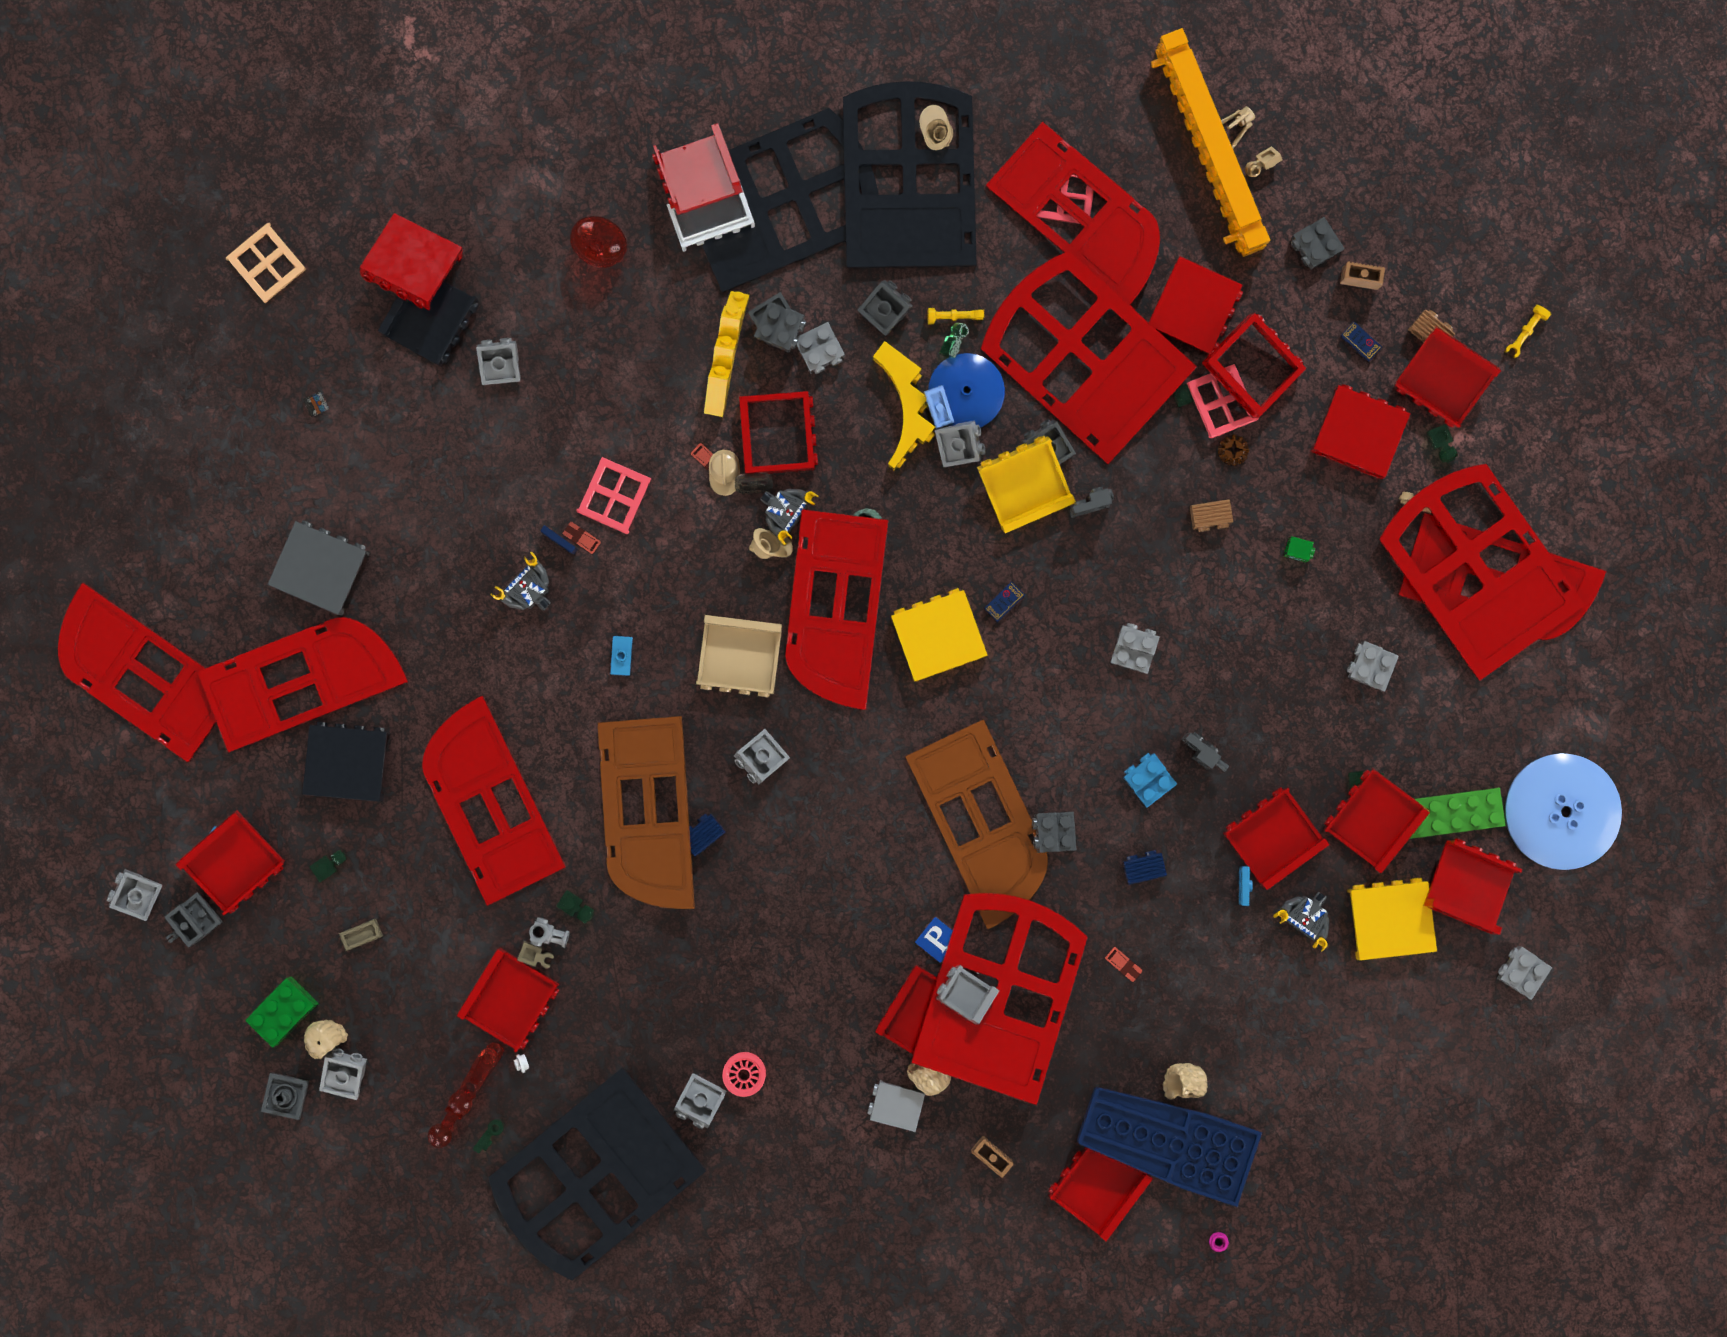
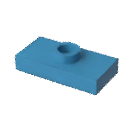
M613 636L611 675L630 676L633 637Z
M1240 866L1239 905L1249 906V892L1253 890V882L1250 880V867Z

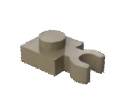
M524 941L517 961L536 966L537 962H540L543 967L550 968V964L546 963L544 959L546 957L553 959L554 955L551 952L541 953L542 947Z

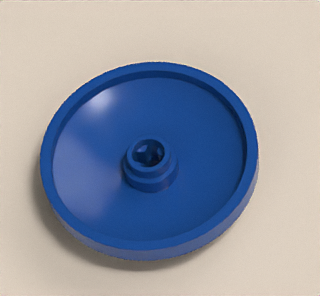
M970 353L951 356L937 366L930 378L928 390L941 385L944 387L954 419V423L947 426L975 420L976 425H979L981 428L997 416L1003 405L1005 387L1002 376L998 369L982 356ZM965 387L970 389L969 393L963 391Z

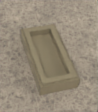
M377 919L339 933L345 951L383 937Z

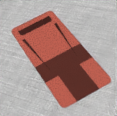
M699 443L691 452V455L709 471V462L713 453L702 443Z
M570 522L563 532V535L591 554L595 552L601 541L573 522Z
M1116 947L1105 957L1108 962L1132 982L1142 973V969Z

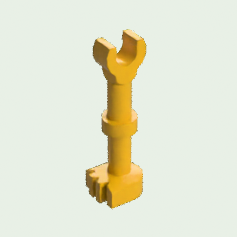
M1536 305L1533 308V317L1527 325L1522 327V332L1513 344L1508 345L1504 352L1507 353L1510 348H1513L1515 350L1513 358L1518 357L1521 352L1520 347L1528 335H1532L1534 332L1533 328L1540 319L1548 320L1551 315L1550 311L1540 305Z
M935 308L927 309L928 325H934L936 319L957 321V319L983 320L984 310L957 311L954 309L936 312Z

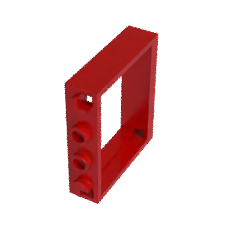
M1256 313L1249 314L1202 362L1207 370L1252 418L1260 417L1306 369L1302 359L1295 356L1290 351L1289 345L1282 342L1277 337L1276 331L1269 328L1264 323L1263 317ZM1251 324L1294 369L1261 405L1247 393L1218 361V358Z
M808 391L739 397L746 475L815 470L814 465H818L817 453L813 454V446H817L816 434H812L811 427H815L814 415H810V408L814 407L813 396H809ZM803 399L808 462L753 467L748 403Z

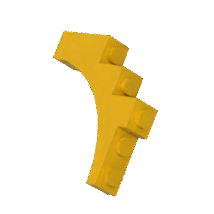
M730 292L726 306L724 305L721 314L713 363L708 376L705 414L719 417L724 415L735 353L749 302V295L742 292Z
M884 341L874 354L873 360L885 370L893 381L903 409L901 439L896 452L888 463V466L895 470L897 467L900 469L907 460L904 458L908 452L912 453L918 445L916 441L924 445L926 441L929 443L935 436L933 432L935 426L918 414L919 412L923 413L928 407L925 395L912 386V383L916 385L922 377L920 374L921 368Z

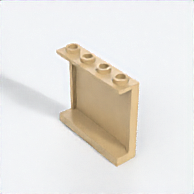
M705 615L698 680L696 681L697 685H701L700 689L712 690V687H719V691L730 693L731 689L739 690L738 694L750 695L751 691L758 692V696L769 697V694H774L782 624Z

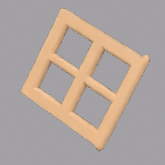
M266 223L226 257V260L231 262L264 303L268 302L306 270L270 227V223ZM267 234L278 248L265 258L254 244ZM251 248L261 262L248 272L237 258ZM284 254L295 268L282 278L271 264ZM267 268L278 282L265 292L254 278Z

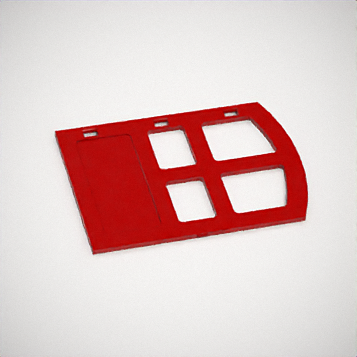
M1070 251L1058 255L1036 268L1011 291L993 317L981 347L982 351L1107 464L1114 459L1197 368L1192 361ZM1064 271H1070L1098 298L1071 329H1066L1031 296L1040 286ZM1020 307L1024 308L1058 339V344L1031 373L1027 372L1000 347L1003 335ZM1111 309L1131 327V331L1106 359L1101 360L1081 340L1107 310ZM1069 353H1073L1092 370V374L1066 403H1062L1043 386V381ZM1003 354L1011 360L1008 367L998 359ZM1046 394L1055 400L1052 406L1043 399ZM1090 434L1099 440L1096 446L1087 439Z
M1487 464L1453 472L1423 488L1395 514L1379 538L1382 545L1478 681L1586 605ZM1480 482L1502 512L1503 517L1478 536L1469 540L1440 498L1442 495L1455 489ZM1493 483L1500 493L1494 495L1488 486ZM1424 508H1428L1455 545L1456 551L1427 572L1421 573L1399 542V538L1414 518ZM1510 530H1514L1528 549L1529 555L1499 577H1494L1480 557V552ZM1527 532L1534 540L1530 544L1523 536ZM1464 563H1467L1481 582L1482 589L1449 611L1433 590V585ZM1561 581H1563V583L1568 589V591L1564 593L1557 585Z
M997 893L964 894L944 959L936 978V984L911 1063L1037 1105L1088 937L1062 915L1033 901ZM976 910L1004 911L1018 915L1002 965L963 951L972 917ZM1033 920L1047 926L1069 943L1057 983L1018 970L1020 957ZM1071 953L1077 954L1074 966L1068 964ZM961 965L968 970L995 978L998 982L996 988L1000 991L980 1024L972 1023L936 999L939 995L936 992L942 983L945 984L949 979L947 974L952 967ZM1013 985L1052 999L1043 1028L1004 1014L1007 999ZM1053 1010L1059 1012L1056 1024L1050 1021ZM1035 1069L1042 1070L1038 1082L1032 1080Z

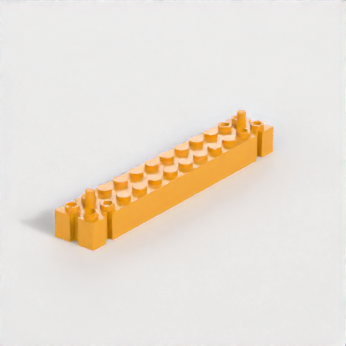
M1183 28L1161 36L1160 43H1158L1156 49L1158 59L1151 61V66L1154 69L1165 64L1163 67L1164 75L1170 79L1171 92L1177 96L1179 101L1177 102L1178 109L1181 113H1184L1186 118L1184 120L1187 130L1192 132L1193 145L1199 149L1200 162L1206 166L1208 171L1206 172L1209 183H1213L1215 188L1213 190L1216 200H1220L1222 205L1220 208L1224 218L1227 217L1229 222L1228 230L1231 235L1223 237L1224 243L1229 244L1237 240L1235 242L1238 253L1245 257L1264 249L1267 246L1266 244L1270 242V238L1265 226L1261 222L1262 218L1195 56L1188 45Z

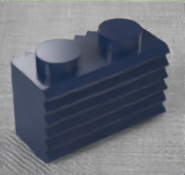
M704 814L697 820L699 824L694 828L689 826L691 853L694 856L699 855L726 833L712 814L709 816Z
M1156 850L1145 852V856L1139 858L1137 854L1127 856L1126 861H1122L1128 885L1167 876L1162 853H1157Z

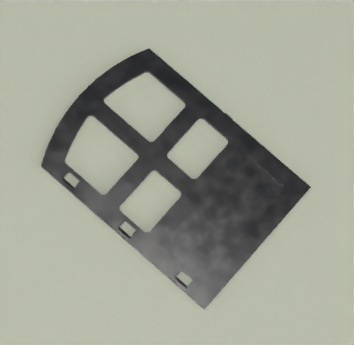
M913 81L874 85L844 96L843 132L847 268L977 266L972 96L947 86ZM899 99L901 101L902 148L899 150H860L858 147V109L882 101ZM915 99L931 100L957 108L959 148L940 150L916 148ZM968 116V127H962L961 117ZM957 164L959 166L960 192L958 194L917 193V165ZM861 165H901L903 171V193L891 195L860 194L859 167ZM969 174L970 186L963 185V175ZM964 233H971V244H965Z
M830 108L728 150L755 227L751 228V225L740 228L738 233L731 231L722 234L720 239L715 240L714 237L704 241L702 247L722 293L846 241V225L829 232L824 231L809 197L815 191L844 180V164L803 180L787 146L789 141L825 127L844 149L843 120ZM814 120L815 126L805 130L803 124ZM858 141V147H859V149H860V150H863L861 144H860L859 141ZM759 143L761 149L751 153L748 147ZM772 149L787 180L788 187L762 198L757 191L745 161L750 157ZM861 165L859 167V183L862 195H879L871 165ZM739 194L688 211L697 233L747 216ZM794 201L799 208L811 238L806 242L784 250L770 221L768 212Z
M622 1067L489 1177V1182L499 1210L518 1240L547 1267L573 1281L707 1170ZM573 1127L578 1129L601 1158V1162L582 1178L576 1176L553 1147V1143ZM540 1156L566 1187V1191L531 1220L527 1221L515 1202L508 1180L532 1160ZM609 1173H613L638 1203V1208L620 1223H615L590 1193V1189ZM682 1176L686 1182L677 1188L674 1182ZM578 1202L602 1231L603 1237L576 1259L570 1260L538 1236V1231L572 1203ZM636 1215L639 1220L630 1226L627 1220ZM589 1252L593 1258L584 1263L581 1258Z

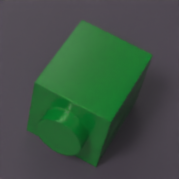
M1291 536L1288 538L1283 557L1306 563L1314 556V542Z

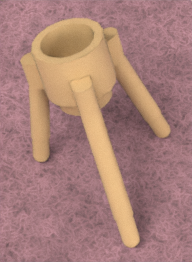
M1247 106L1242 110L1238 109L1234 114L1221 120L1222 124L1235 118V121L1227 127L1228 129L1237 124L1241 127L1244 126L1231 144L1233 149L1245 132L1253 125L1251 121L1255 119L1253 111Z

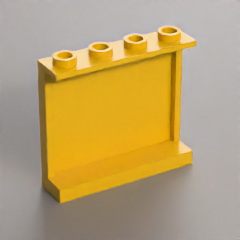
M1040 436L1034 439V443L1019 445L1015 451L1011 453L1009 451L1003 452L998 455L999 458L994 460L987 459L977 467L1001 529L1005 533L1076 502L1074 496L1070 493L1052 447V440L1049 437Z
M959 588L949 591L948 596L941 597V595L930 598L931 602L923 604L921 601L913 604L912 609L905 611V608L893 611L894 615L891 616V619L893 620L914 682L987 656L964 590L959 591Z
M1422 878L1410 879V883H1403V880L1391 881V885H1384L1383 882L1372 883V887L1365 888L1364 884L1353 885V889L1347 890L1351 897L1357 945L1355 956L1357 960L1437 952L1432 909L1423 906L1429 891L1428 881H1422Z

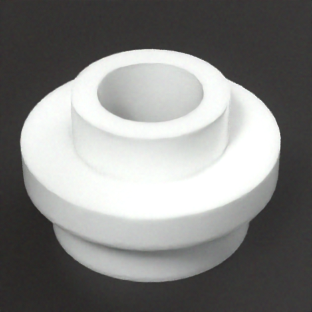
M517 1054L516 1059L513 1060L517 1071L521 1070L522 1073H525V1070L529 1069L527 1059L524 1054Z

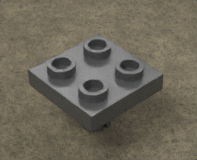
M271 1072L261 1112L300 1120L309 1081Z

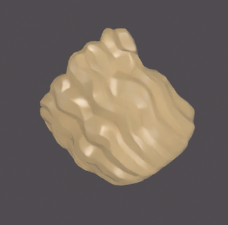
M332 1020L313 1022L305 1031V1049L314 1059H322L335 1046L346 1042L348 1033L345 1032L341 1024L335 1023Z
M913 1063L908 1066L907 1074L909 1079L925 1095H937L950 1084L951 1076Z
M1179 1063L1171 1065L1167 1069L1162 1086L1165 1092L1164 1096L1169 1100L1175 1099L1177 1096L1182 1098H1199L1207 1093V1077L1201 1067L1190 1063Z

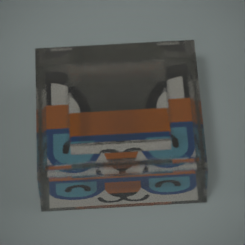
M321 391L303 399L311 417L329 410Z

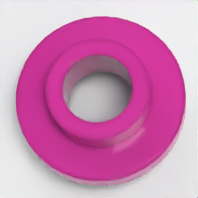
M1215 1232L1209 1238V1245L1212 1250L1223 1252L1227 1249L1229 1240L1224 1233ZM1218 1238L1222 1239V1243L1220 1245L1215 1244V1241Z

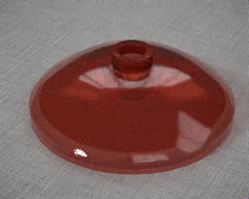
M599 216L582 218L576 222L570 234V242L574 252L589 265L601 268L611 267L619 263L626 253L627 242L625 235L615 223Z

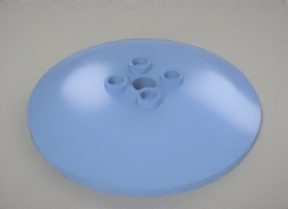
M1553 754L1531 762L1515 777L1505 801V821L1515 845L1530 860L1552 869H1577L1596 861L1611 847L1621 825V800L1612 779L1597 764L1577 755ZM1564 806H1567L1570 809V815L1568 817H1564L1561 814V810Z

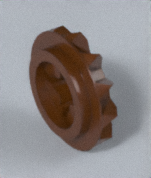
M1230 435L1222 439L1218 446V454L1225 464L1235 466L1247 459L1249 453L1248 443L1242 437ZM1233 442L1235 447L1241 450L1235 453L1234 458L1232 452L1226 450L1232 447Z

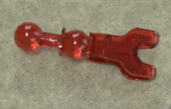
M492 1042L480 1052L460 1088L450 1096L448 1106L444 1109L447 1114L441 1124H435L429 1129L427 1137L433 1147L444 1148L451 1142V1128L457 1119L461 1120L465 1114L470 1112L473 1106L472 1100L476 1097L475 1094L482 1088L503 1056L504 1049L499 1043ZM467 1083H472L475 1087V1090L469 1091L467 1089Z

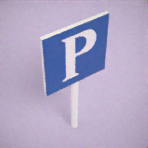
M934 917L915 943L941 963L944 959L952 930L937 917Z

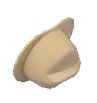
M937 105L927 106L920 115V128L927 146L932 150H940L949 146L953 138V128L944 109Z
M730 450L717 451L712 455L709 462L710 485L714 492L719 495L727 496L733 494L740 484L739 459Z
M758 528L753 533V540L749 550L761 559H768L772 556H790L793 546L788 537L784 539L786 545H783L770 530Z

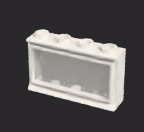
M744 192L677 215L675 208L671 209L670 204H667L683 252L687 251L686 247L690 245H703L705 240L714 237L715 240L720 239L722 234L731 231L738 233L740 228L751 225V228L755 227Z

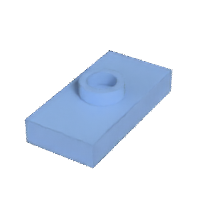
M941 385L924 391L935 428L954 423L944 387Z

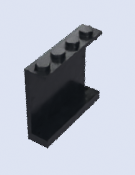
M443 281L430 302V310L419 308L408 299L403 300L397 296L378 331L385 337L442 367L443 364L449 361L452 348L458 345L460 341L459 335L462 330L465 331L470 323L468 319L471 314H475L477 311L479 300L475 296L472 297Z
M316 722V725H309L302 795L383 802L384 794H381L386 741L387 735H390V732H385V728L373 727V731L366 730V726L354 725V729L346 728L347 724L336 723L335 727H327L326 722Z

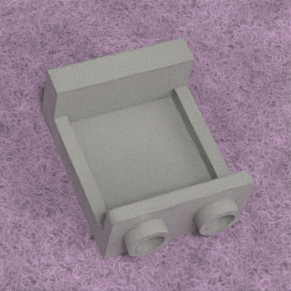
M961 965L952 967L947 974L949 979L938 988L936 993L939 995L936 999L972 1023L980 1024L1000 990L984 983L963 969Z
M880 1080L879 1085H874L872 1095L875 1096L874 1103H870L867 1114L870 1115V1120L916 1132L925 1094L921 1090L916 1091Z

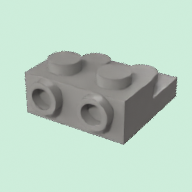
M829 322L796 337L799 339L797 347L810 374L813 372L818 374L824 371L826 366L830 364L835 366L843 361L842 358H845V354Z
M502 338L497 343H493L492 340H483L481 344L477 345L482 385L518 382L521 380L516 341H512L511 338Z
M975 420L935 430L943 467L977 462L985 455V446L979 441L981 428L979 425H976Z
M1127 623L1126 626L1122 625L1110 663L1148 674L1160 636H1156V631L1145 629V632L1137 630L1138 626Z
M1366 641L1361 642V644L1358 643L1354 651L1356 655L1355 660L1350 662L1347 672H1349L1348 678L1385 692L1399 656Z
M766 729L734 755L736 758L734 760L735 764L741 769L744 768L748 772V779L758 785L790 759Z
M124 869L123 873L119 872L115 879L117 884L115 891L111 890L108 894L106 901H109V908L147 921L162 888V884Z
M1517 946L1510 951L1507 963L1499 968L1497 978L1532 1000L1552 967L1522 946Z
M338 1048L329 1051L324 1059L319 1091L357 1100L365 1074L367 1059L362 1058L363 1056L359 1053L345 1054L342 1049Z
M692 1073L673 1111L676 1112L675 1115L680 1119L686 1120V1118L694 1121L693 1125L697 1128H708L727 1091Z

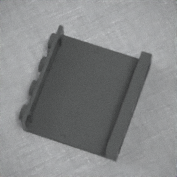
M302 520L301 523L295 521L267 585L343 616L345 609L342 607L365 555L370 553L365 551V546L356 542L353 546L347 543L349 539L337 535V538L330 536V531L321 527L319 531L313 529V524Z

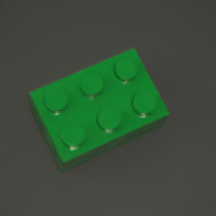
M291 976L286 978L245 1021L273 1048L278 1046L319 1003Z

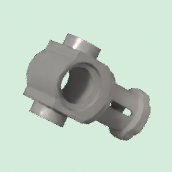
M537 917L534 925L529 930L530 944L541 947L542 943L549 945L552 942L565 948L570 931L556 930L553 925L548 923L547 919ZM537 926L542 927L544 930L542 937L535 935V928Z

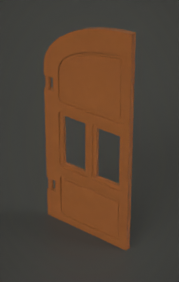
M682 716L598 723L605 844L607 849L606 860L610 878L625 894L641 902L664 908L695 909ZM605 749L609 750V761L605 760ZM676 776L679 822L657 823L654 778ZM642 779L645 824L624 825L621 780ZM611 846H615L616 857H612Z
M984 719L905 756L970 894L997 893L1030 900L1045 877L1048 866L1047 852L1037 853V849H1034V845L1028 835L1033 833L1034 837H1036V830L1032 828L1030 815ZM991 746L994 751L995 757L991 758L987 750V747ZM992 781L1011 821L992 831L989 830L971 790ZM958 796L961 797L980 836L961 846H958L939 806ZM978 910L987 930L1014 914L1004 911Z

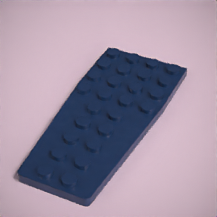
M1095 1087L1077 1137V1142L1080 1145L1177 1187L1238 1207L1262 1132L1208 1113L1102 1087Z

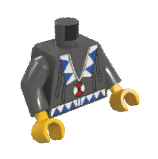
M786 489L784 491L780 490L775 497L766 491L760 501L769 506L765 514L767 515L766 522L770 532L783 545H786L784 542L786 537L792 539L790 532L801 518L802 509L806 510L809 506L808 503L815 505L811 500L813 497L819 496L814 492H807L801 489Z
M530 552L533 556L532 560H527L524 556V560L528 565L503 590L496 586L495 588L499 590V594L494 596L491 593V596L510 608L524 610L526 608L532 609L537 605L542 611H545L551 605V602L544 596L549 591L547 587L549 585L547 571L537 560L535 554Z
M1317 892L1312 900L1306 896H1297L1287 900L1280 910L1273 915L1274 918L1277 916L1281 917L1280 924L1286 921L1311 940L1315 941L1317 938L1313 948H1316L1319 944L1322 947L1321 952H1323L1327 947L1329 917L1327 916L1328 912L1321 907L1327 899L1322 893Z

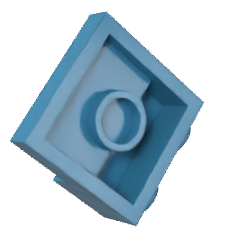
M1155 753L1144 755L1139 759L1141 763L1136 767L1134 765L1130 766L1124 771L1126 775L1123 776V779L1146 808L1177 785Z

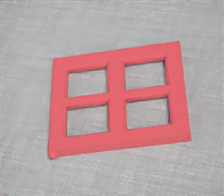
M1068 180L1059 191L1068 198L1085 200L1083 211L1090 216L1094 190L1087 185L1085 195L1067 192ZM1058 205L1056 212L1041 210L1036 215L1040 219L1080 224L1069 214H1064V210Z
M1235 364L1225 367L1245 389ZM1211 373L1187 383L1209 438L1212 439L1259 419V417L1252 418L1247 412L1248 416L1234 421L1227 404L1236 401V399L1231 394L1223 396L1217 379ZM1211 382L1218 399L1204 404L1197 387ZM1222 406L1229 423L1215 429L1208 411Z
M602 457L581 505L576 511L613 529L629 534V528L651 478ZM606 468L621 474L614 491L599 485ZM626 476L641 483L634 500L619 494ZM595 492L610 498L603 515L588 509ZM615 500L630 507L623 524L608 518Z

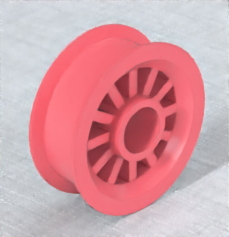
M737 1053L730 1057L724 1066L723 1082L732 1094L740 1097L751 1096L757 1093L764 1084L766 1078L764 1063L753 1053ZM742 1060H747L745 1066L743 1065ZM749 1061L753 1063L750 1067H748ZM747 1070L750 1077L748 1079L740 1078L739 1071ZM738 1082H741L740 1087L736 1086Z

